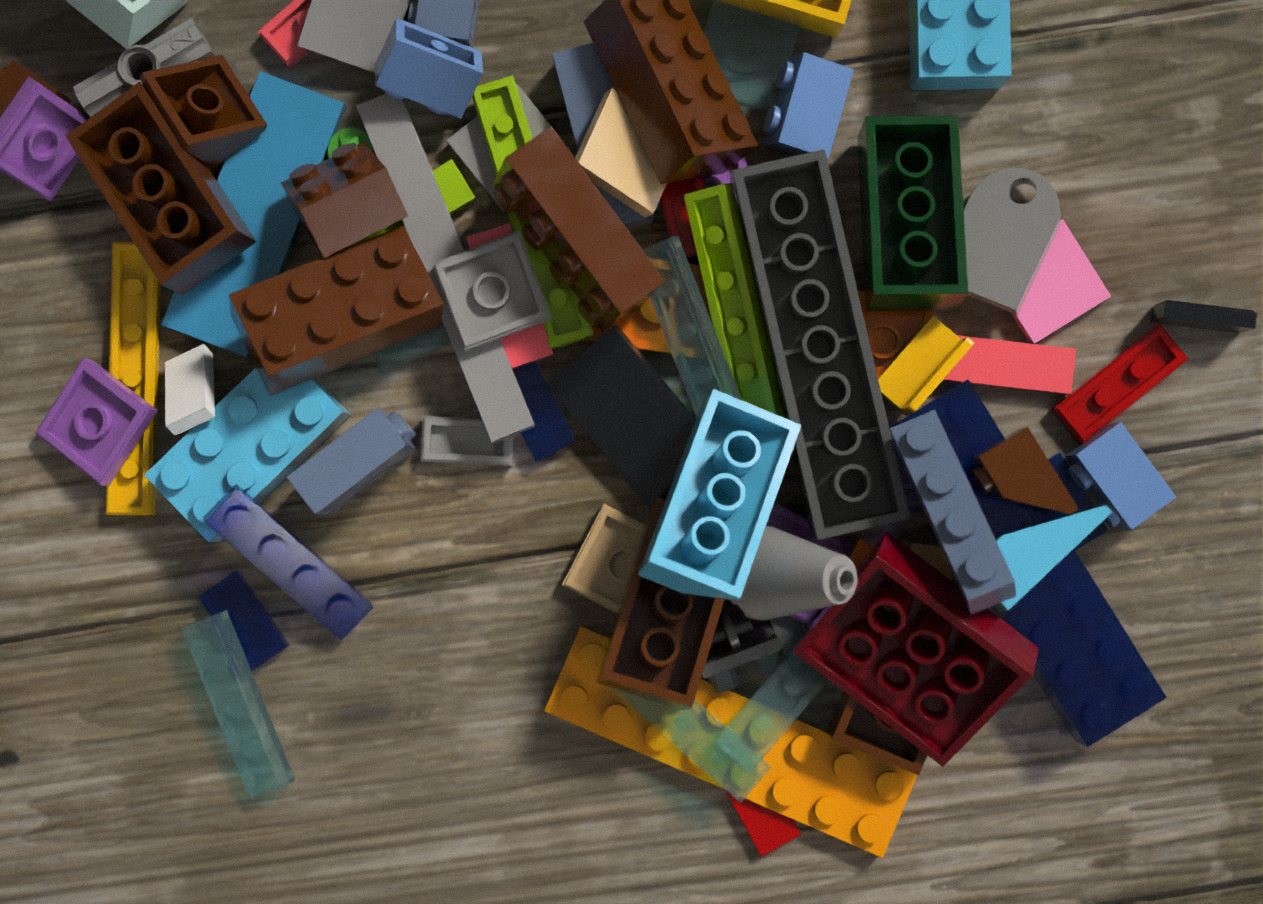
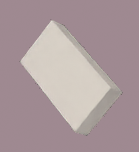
M205 344L165 362V426L174 435L185 432L215 417L213 353Z

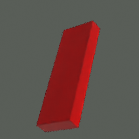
M1157 324L1072 391V394L1067 395L1052 407L1051 411L1078 444H1083L1189 358L1163 326Z

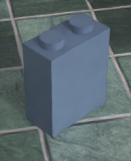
M376 408L286 477L315 515H331L417 450L411 441L416 436V433L401 414H397L395 411L389 413Z

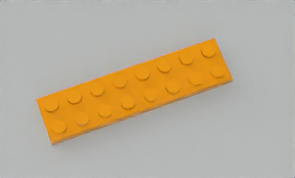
M580 626L546 705L545 712L883 858L917 778L916 774L834 741L826 731L736 692L728 690L717 693L711 682L703 678L700 680L693 707L686 711L596 683L610 638Z

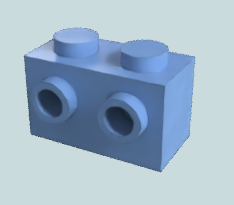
M399 18L395 19L375 64V86L381 88L386 94L398 99H411L424 104L426 108L436 114H450L460 119L483 75L482 51Z
M805 52L789 57L788 61L782 64L777 75L776 87L780 88L776 105L770 107L764 121L763 129L767 133L764 145L795 156L825 149L826 157L829 159L854 69Z
M1122 422L1107 425L1065 456L1072 465L1068 468L1072 479L1082 490L1086 491L1089 488L1098 500L1099 504L1095 508L1106 505L1112 511L1104 520L1111 528L1117 526L1119 530H1133L1176 498L1173 491Z

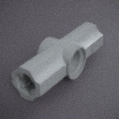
M190 18L146 45H134L125 49L117 62L77 84L73 89L84 110L92 117L138 82L142 83L141 80H136L135 78L136 70L141 64L152 62L153 70L209 58L214 56V53L196 22Z

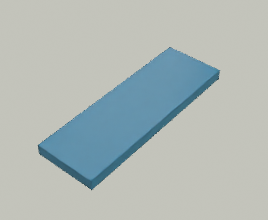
M259 71L250 99L267 123V127L264 132L224 161L217 179L218 184L257 242L184 295L174 291L161 324L167 328L250 358V354L231 317L229 294L283 273L301 223L281 182L289 179L290 173L298 167L306 164L317 165L327 159L329 142L337 132L347 107L344 102Z

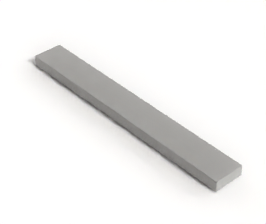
M384 94L356 105L375 154L386 167L408 214L407 217L402 219L407 234L444 303L442 321L491 443L494 444L536 427L501 340L465 352L432 263L464 252V248L404 100Z

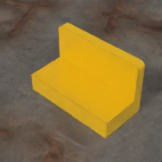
M934 315L931 316L878 377L882 397L903 415L914 414L974 345V342L969 337L960 339Z

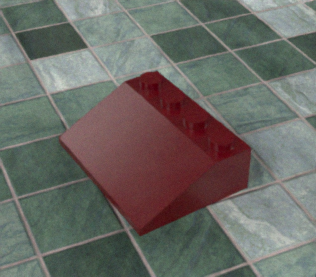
M886 532L856 566L857 586L852 597L843 604L824 608L792 652L944 767L1034 675L1039 647L988 608L971 615L958 586Z

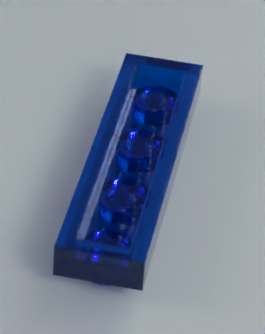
M235 484L203 517L204 522L340 640L373 609L372 603L238 484Z

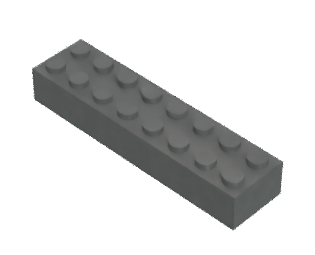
M825 149L732 170L729 180L730 183H733L785 419L801 425L792 451L812 539H825L910 519Z

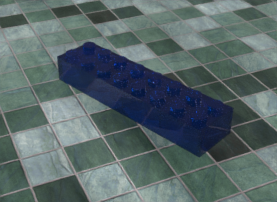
M968 379L956 384L920 406L914 414L904 416L889 426L890 429L932 410L936 411L994 538L1056 520L1051 512L995 499L991 492L985 495L974 481L971 470L976 467L970 458L998 442L1004 436ZM894 446L895 453H896L897 457L899 458V455H898V453H897V451H896V449H895V446ZM1074 549L1011 609L999 612L994 606L991 607L999 618L1039 647L1034 677L1074 741L1089 747L1167 698Z

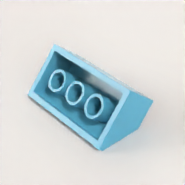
M712 389L699 410L638 575L681 593L738 601L742 595L801 425Z

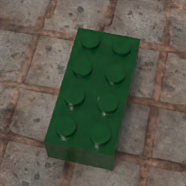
M958 115L865 116L858 135L866 311L958 310L968 295Z

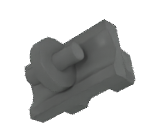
M728 611L720 613L719 617L723 627L715 630L702 673L703 678L709 679L717 693L733 689L739 684L734 667L751 661L757 677H764L778 672L780 667L777 651L782 650L769 620L753 626L749 618L732 623Z

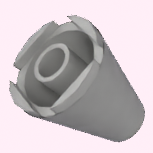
M766 526L742 595L738 601H730L733 605H739L744 612L743 615L747 618L763 621L835 606L847 602L854 594L857 586V572L853 562L848 557L780 529Z

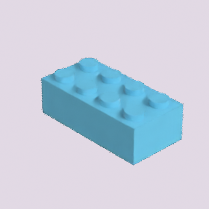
M909 0L910 90L1001 89L1012 76L1010 0Z
M255 368L215 406L214 418L193 427L144 476L208 542H221L287 478L286 476L300 466L327 440L351 414L316 378L270 396Z

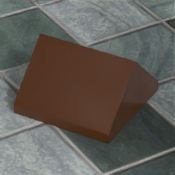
M223 55L141 73L140 80L184 150L212 168L217 167L264 132L267 127V123Z

